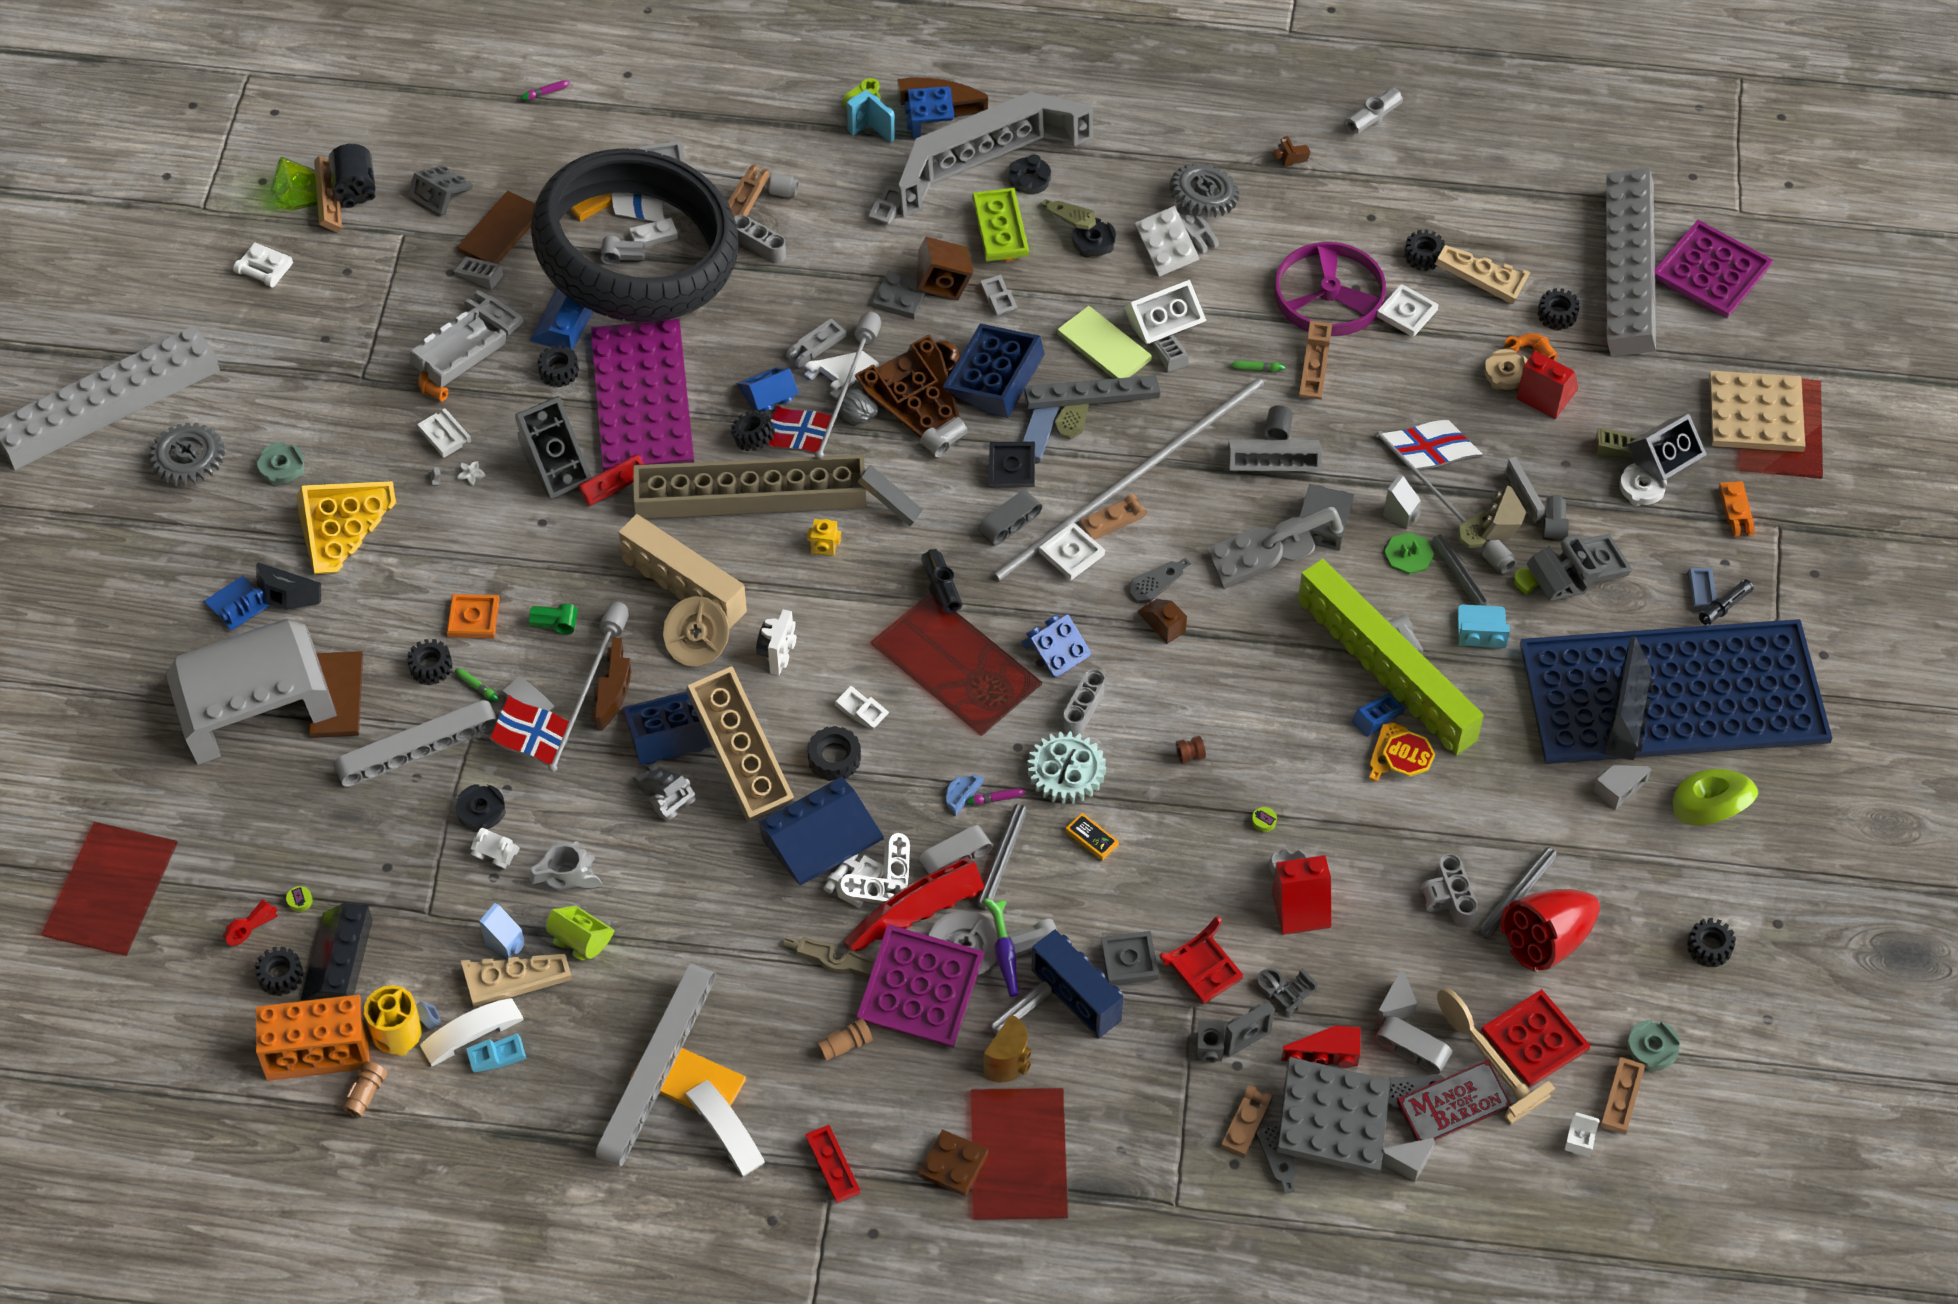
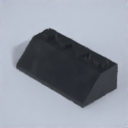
M342 903L323 912L300 1001L352 996L355 994L373 921L368 905Z

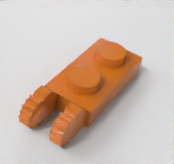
M1743 481L1720 483L1719 492L1727 523L1730 525L1733 536H1740L1741 528L1739 524H1744L1748 536H1754L1755 527Z

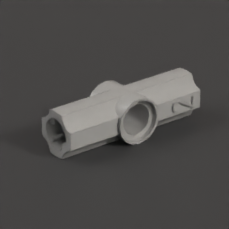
M1394 87L1378 97L1368 98L1364 107L1346 118L1345 125L1348 131L1353 135L1359 134L1370 125L1380 124L1384 115L1403 103L1400 91Z

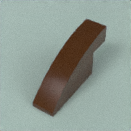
M912 77L897 79L898 97L901 106L905 105V101H908V89L950 87L954 117L974 115L988 109V95L967 85L935 78Z

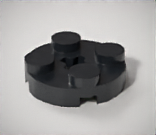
M1032 154L1029 157L1020 158L1009 165V183L1016 191L1021 193V190L1027 191V194H1038L1049 186L1051 168L1044 160H1041L1039 155ZM1026 174H1033L1034 177H1030L1029 175H1028V176H1025V175H1026Z
M1095 218L1096 225L1089 230L1075 228L1073 230L1072 242L1074 247L1080 251L1081 256L1086 258L1101 256L1113 251L1116 242V231L1111 223L1107 222L1106 224L1101 222L1100 218ZM1091 235H1095V237H1099V238H1097V239H1092V238H1091Z
M479 784L471 785L465 788L457 798V817L465 827L472 829L474 832L478 833L481 828L489 829L494 827L506 814L504 797L500 790L492 785L487 784L488 787L479 786ZM480 804L482 806L486 804L485 809L481 811L477 810L476 805Z

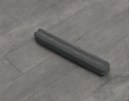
M1444 535L1434 536L1432 544L1474 605L1486 606L1488 602L1487 597Z

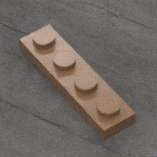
M318 156L314 160L319 225L337 233L342 229L340 202L332 194L328 159Z

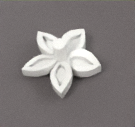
M478 461L471 463L470 466L461 463L463 472L458 475V479L468 478L469 484L473 486L476 478L481 479L485 477V473L479 469Z

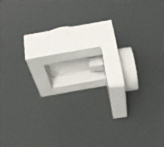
M1575 1112L1568 1131L1565 1150L1576 1155L1590 1157L1599 1119Z

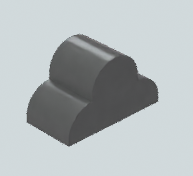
M559 396L515 414V420L519 429L517 435L523 453L530 467L537 474L549 498L552 499L577 488L579 484L592 478Z

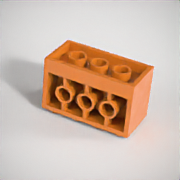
M360 995L257 1006L256 1053L267 1081L361 1070L365 1061H370L369 1029L364 1016V1007Z

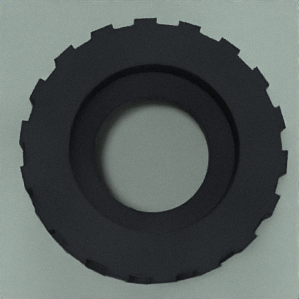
M837 726L825 727L822 730H818L810 738L807 746L808 762L812 772L817 774L819 778L831 781L843 776V778L847 779L859 768L861 746L859 739L851 730L848 731L844 727L840 728ZM833 744L841 745L846 750V756L841 762H827L822 756L824 748Z

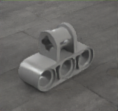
M1445 854L1440 858L1436 874L1437 878L1423 882L1419 886V890L1426 899L1427 911L1436 912L1449 909L1455 924L1461 927H1468L1474 923L1478 904L1460 858L1454 854Z

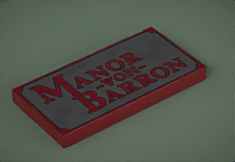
M1489 1060L1405 1095L1396 1101L1416 1141L1434 1138V1141L1512 1106Z

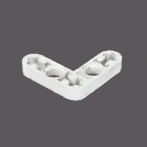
M896 833L885 841L883 879L847 874L837 882L836 889L838 894L845 899L883 904L894 896L892 893L884 895V891L889 892L895 889L896 893L907 887L910 853L908 838L904 834ZM897 841L898 845H901L902 848L897 850V846H894L893 843ZM892 863H897L901 867V874L899 876L892 873ZM849 881L850 886L857 887L860 885V889L854 888L849 891L848 887H845L844 884ZM868 884H874L876 886V896H871L868 894Z

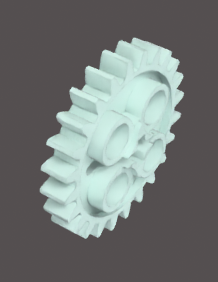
M1069 731L1067 737H1064L1062 732H1059L1058 738L1049 734V741L1042 738L1041 746L1035 744L1034 752H1030V760L1027 763V768H1029L1028 777H1031L1030 784L1036 785V792L1043 790L1044 798L1052 795V802H1055L1057 798H1061V802L1064 804L1066 799L1070 798L1071 803L1074 804L1076 797L1083 802L1084 794L1092 797L1093 790L1099 791L1100 783H1104L1106 759L1102 758L1103 751H1097V743L1090 745L1089 737L1084 741L1081 740L1080 733L1076 738L1072 737L1071 731ZM1074 751L1073 756L1071 757V765L1067 766L1069 756L1071 752ZM1066 769L1064 780L1061 784H1059L1063 776V770Z

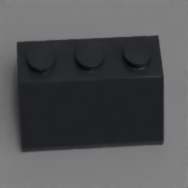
M1690 414L1671 418L1627 444L1635 464L1660 481L1666 480L1707 455Z

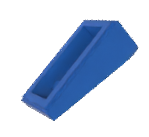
M1388 693L1357 709L1352 723L1365 736H1369L1382 728L1383 724L1389 723L1402 714L1405 708Z

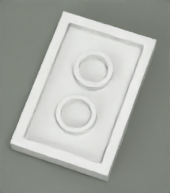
M1175 206L1135 223L1159 277L1200 260Z

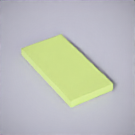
M1090 306L1057 329V334L1113 379L1131 377L1152 360L1150 353Z

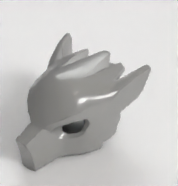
M562 841L552 845L546 852L543 860L531 868L530 881L532 884L544 882L549 887L557 890L573 887L597 888L603 885L601 880L594 875L593 870L589 869L592 867L591 863L595 860L594 855L591 852H586L585 849H581L578 841L572 843Z

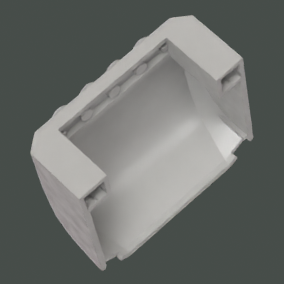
M287 618L179 655L166 672L185 740L198 765L221 757L212 730L301 699L304 700L313 723L337 716L307 626Z

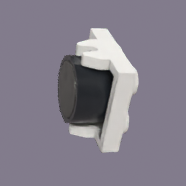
M783 609L779 619L765 620L757 638L756 654L764 656L769 661L770 674L778 676L782 668L787 667L789 649H793L796 643V635H794L796 623L792 619V611Z

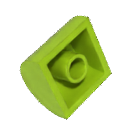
M576 905L552 909L546 923L547 933L554 936L552 942L562 948H566L568 945L574 949L572 955L580 960L591 959L597 956L606 947L615 931Z

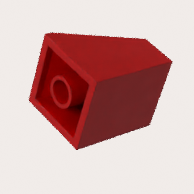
M1534 351L1524 364L1516 399L1556 419L1578 390L1575 371Z
M1326 855L1276 862L1272 895L1282 935L1331 928V874Z

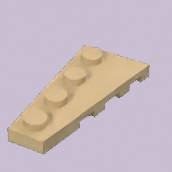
M1446 245L1435 265L1512 305L1530 274L1526 270L1522 272L1513 270V266L1507 264L1503 266L1493 264L1491 259L1485 257L1483 259L1474 258L1472 253Z

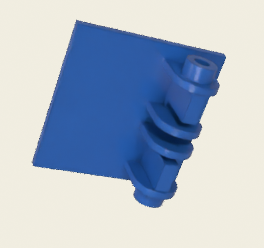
M241 576L204 600L231 631L270 606V604L264 601L263 591L260 588L255 589L244 576Z

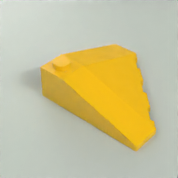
M393 481L301 486L296 498L313 573H337L341 569L342 563L348 555L352 556L362 544L361 540L368 532L371 533L382 520V515L387 510L390 511L396 504Z

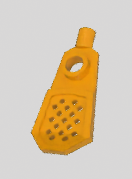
M1396 723L1382 725L1370 762V766L1373 769L1369 776L1370 780L1377 782L1381 773H1386L1390 770L1388 763L1380 764L1378 761L1381 759L1386 761L1383 751L1389 738L1408 732L1406 727Z

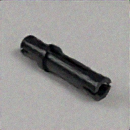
M1744 579L1720 599L1713 600L1710 607L1699 614L1700 622L1708 626L1717 618L1725 616L1732 606L1754 590L1753 584L1749 580Z

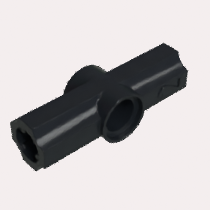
M929 549L921 557L930 580L929 590L937 597L942 611H945L946 614H954L962 608L963 604L953 582L954 572L947 567L941 552L937 549Z

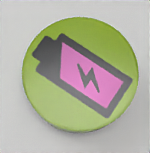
M1260 807L1254 811L1252 825L1256 830L1270 832L1276 826L1277 815L1272 809Z
M294 887L286 895L288 907L294 912H303L312 905V896L306 887Z

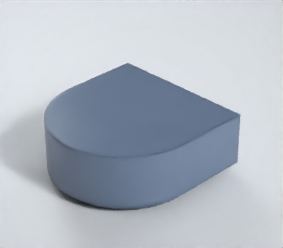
M423 1001L416 1004L419 1017L426 1027L433 1029L440 1024L441 1019L435 1005Z

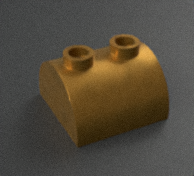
M1012 1014L984 1052V1077L993 1082H1010L1021 1074L1026 1075L1032 1064L1029 1061L1032 1050L1027 1047V1029L1023 1022Z

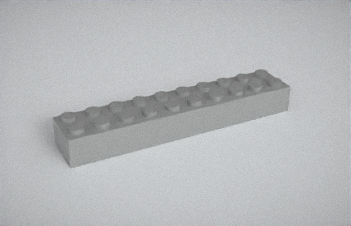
M1650 167L1606 173L1607 342L1612 357L1655 352L1654 184Z
M195 325L1 417L0 448L14 470L219 372L220 368L216 355Z

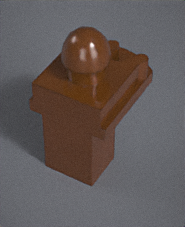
M1285 136L1280 139L1279 149L1274 150L1272 153L1273 158L1281 159L1284 166H1292V163L1307 162L1311 151L1307 145L1293 146L1289 137Z

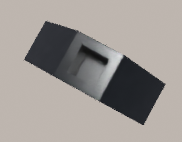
M259 562L256 564V584L264 593L265 603L286 610L320 604V582Z

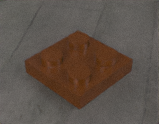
M942 1129L918 1172L919 1177L966 1197L989 1155V1149Z

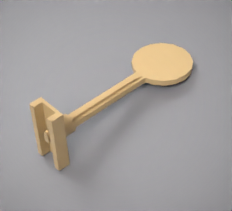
M1443 988L1437 992L1438 1005L1447 1021L1460 1033L1470 1035L1473 1043L1512 1089V1094L1518 1102L1509 1107L1504 1116L1510 1125L1551 1097L1550 1093L1555 1090V1087L1550 1081H1547L1531 1092L1525 1084H1522L1483 1035L1474 1028L1473 1018L1468 1007L1454 991L1449 988Z

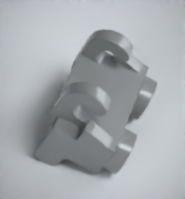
M686 777L684 779L687 784L668 798L658 794H653L649 797L655 812L666 822L678 814L676 809L681 805L687 807L696 800L695 793L689 786L690 781Z

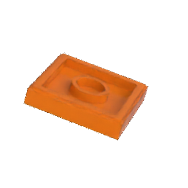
M452 594L447 637L495 639L500 602L499 595Z

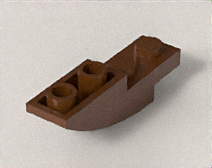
M612 638V647L607 648V661H610V667L605 668V677H599L598 687H594V701H597V706L592 707V721H596L598 731H603L615 717L625 699L630 684L632 672L630 658H623L622 638Z

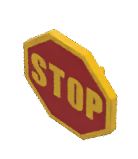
M1408 731L1390 737L1383 755L1392 771L1411 777L1429 770L1434 760L1435 752L1426 737Z

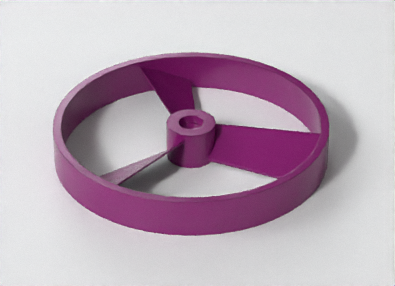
M1337 242L1312 243L1293 251L1281 263L1275 282V299L1280 311L1291 323L1309 332L1311 319L1300 315L1296 311L1320 296L1326 301L1337 300L1363 315V317L1351 322L1332 324L1331 336L1352 334L1370 325L1377 318V311L1384 304L1386 292L1385 277L1376 261L1356 247ZM1319 255L1324 273L1320 291L1286 302L1279 286L1285 271L1301 259ZM1338 255L1350 258L1366 267L1379 284L1381 298L1342 286L1340 280L1336 278Z

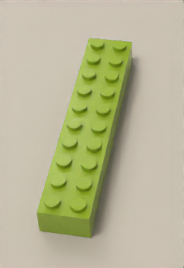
M1321 559L1301 573L1298 594L1300 605L1308 609L1314 615L1316 621L1323 624L1330 631L1332 637L1339 640L1351 655H1355L1361 661L1363 667L1368 671L1370 670L1377 677L1379 683L1386 686L1393 693L1397 701L1402 702L1415 718H1419L1425 724L1427 730L1435 734L1442 741L1446 749L1451 750L1457 756L1478 741L1484 714L1324 559Z

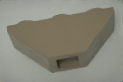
M1507 486L1503 492L1498 491L1492 500L1493 504L1487 512L1488 517L1482 524L1484 531L1481 538L1484 540H1509L1523 522L1526 511L1512 487Z

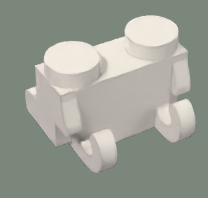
M481 828L477 836L474 837L470 848L472 849L470 855L484 860L485 856L493 859L492 864L506 869L507 865H510L513 856L517 855L520 847L513 844V841L507 837Z

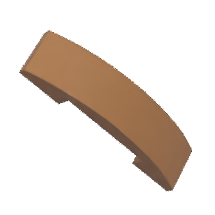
M1310 320L1299 397L1322 400L1332 323Z

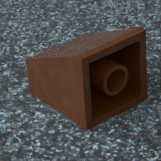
M925 236L918 250L917 290L959 300L973 275L967 247Z

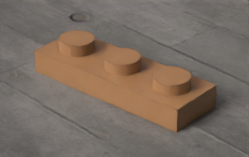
M1620 1057L1602 1118L1601 1128L1626 1135L1644 1072V1064Z

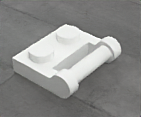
M254 243L242 259L235 262L233 271L240 275L244 273L265 282L267 286L274 287L293 264L290 256ZM249 266H253V267H255V268H258V269H260V270H263V271H265V272H268L269 274H266V273H264V272H262V271H259V270L254 269V268L249 267Z

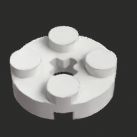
M1634 463L1624 470L1619 486L1622 494L1629 499L1632 505H1649L1663 498L1667 479L1660 481ZM1639 481H1642L1643 483H1648V485L1641 486L1639 485Z

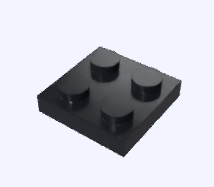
M1035 441L989 442V487H1035Z

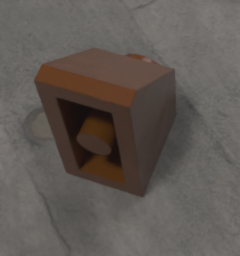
M1155 599L1138 610V614L1167 644L1186 632L1187 616L1173 601Z

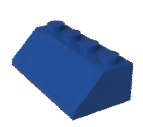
M557 288L530 340L531 342L549 347L555 345V348H558V345H562L563 348L567 346L570 350H574L593 312L580 306Z

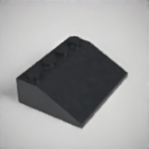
M1634 636L1630 638L1619 675L1605 749L1606 755L1633 761L1636 751L1641 752L1644 738L1640 737V732H1645L1647 718H1643L1644 712L1648 713L1651 699L1647 698V693H1652L1654 679H1650L1652 669L1637 638Z

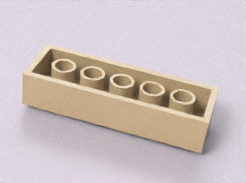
M636 514L618 532L622 560L628 566H634L640 570L646 578L655 580L664 590L668 589L673 592L679 600L693 596L709 598L719 604L725 612L729 628L747 612L745 586L743 583L640 515Z
M733 666L689 684L686 692L746 821L750 822L792 803L794 796Z

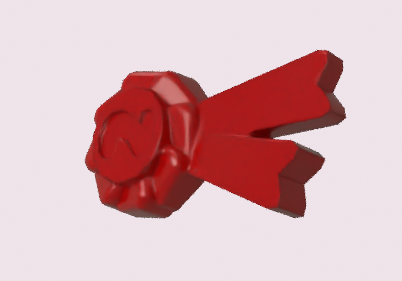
M262 899L247 918H236L226 926L223 933L224 940L229 946L241 944L250 936L253 929L277 918V908Z

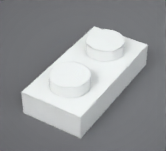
M672 218L630 228L632 240L644 241L645 247L678 239V233Z

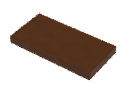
M507 190L457 246L458 252L470 258L498 264L531 227L535 203Z
M363 652L316 653L337 716L317 723H313L310 716V737L359 736Z

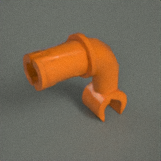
M1527 333L1518 338L1510 336L1505 340L1504 349L1509 347V349L1517 351V354L1521 347L1529 345L1535 351L1554 361L1558 357V354L1549 344V339L1540 334Z
M420 372L418 385L421 388V392L425 395L429 394L441 402L448 397V389L445 387L440 388L428 378V372Z

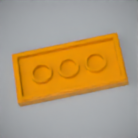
M681 1048L659 1094L696 1110L686 1096V1093L708 1080L731 1107L745 1083L746 1077ZM637 1067L635 1068L634 1072L632 1073L630 1079L632 1078L633 1074L635 1073Z

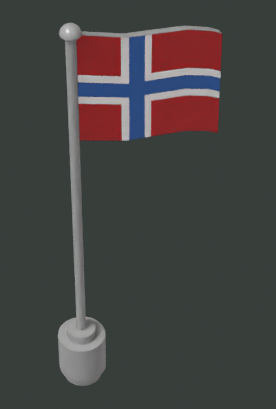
M867 312L859 320L854 335L860 342L833 414L790 410L777 406L771 419L775 430L773 440L769 439L770 443L768 445L764 443V446L780 450L802 451L814 454L818 459L824 457L823 450L864 344L869 345L876 341L881 327V319L878 314Z
M613 602L606 608L599 625L600 630L605 634V638L570 721L550 711L522 703L509 695L490 737L491 741L504 749L532 757L547 765L549 771L555 772L558 769L556 765L608 640L610 637H618L622 634L629 617L628 607L621 602Z

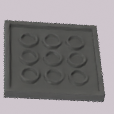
M1290 1057L1287 1062L1276 1152L1378 1175L1382 1164L1390 1080Z

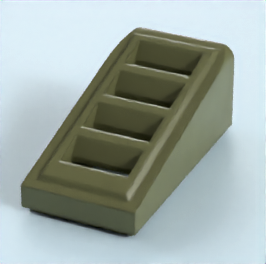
M1598 428L1595 437L1596 455L1632 457L1627 444L1639 436Z

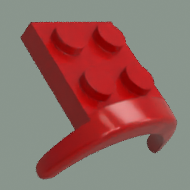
M1219 916L1214 917L1205 929L1183 946L1172 952H1161L1159 954L1163 963L1173 968L1202 1005L1242 980L1244 975L1213 938L1222 923Z

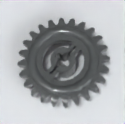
M1192 163V166L1187 164L1184 167H1180L1178 171L1173 173V177L1170 180L1172 197L1177 195L1176 203L1183 200L1182 208L1189 204V213L1194 208H1197V216L1200 215L1202 210H1205L1206 218L1209 216L1210 211H1213L1215 218L1219 210L1222 216L1225 215L1226 209L1230 213L1239 201L1240 191L1237 188V183L1233 182L1234 179L1231 176H1227V172H1221L1220 168L1214 169L1213 165L1206 166L1204 163H1201L1200 166L1197 163ZM1194 180L1197 182L1195 190L1192 189L1190 184ZM1217 186L1220 190V193L1217 196H1214V190Z
M190 422L185 423V426L177 424L175 429L169 427V432H161V437H156L154 439L155 443L150 446L151 451L148 454L150 458L149 464L154 474H158L160 480L165 475L167 484L173 478L176 486H178L180 479H182L184 486H187L188 479H191L194 485H196L197 476L205 482L204 473L206 472L213 477L211 467L219 470L217 461L223 463L222 456H225L224 442L221 441L220 435L216 434L214 429H208L207 425L200 427L199 423H194L193 426H190ZM191 441H195L203 447L201 456L198 455L195 444ZM172 449H175L179 463L170 458Z

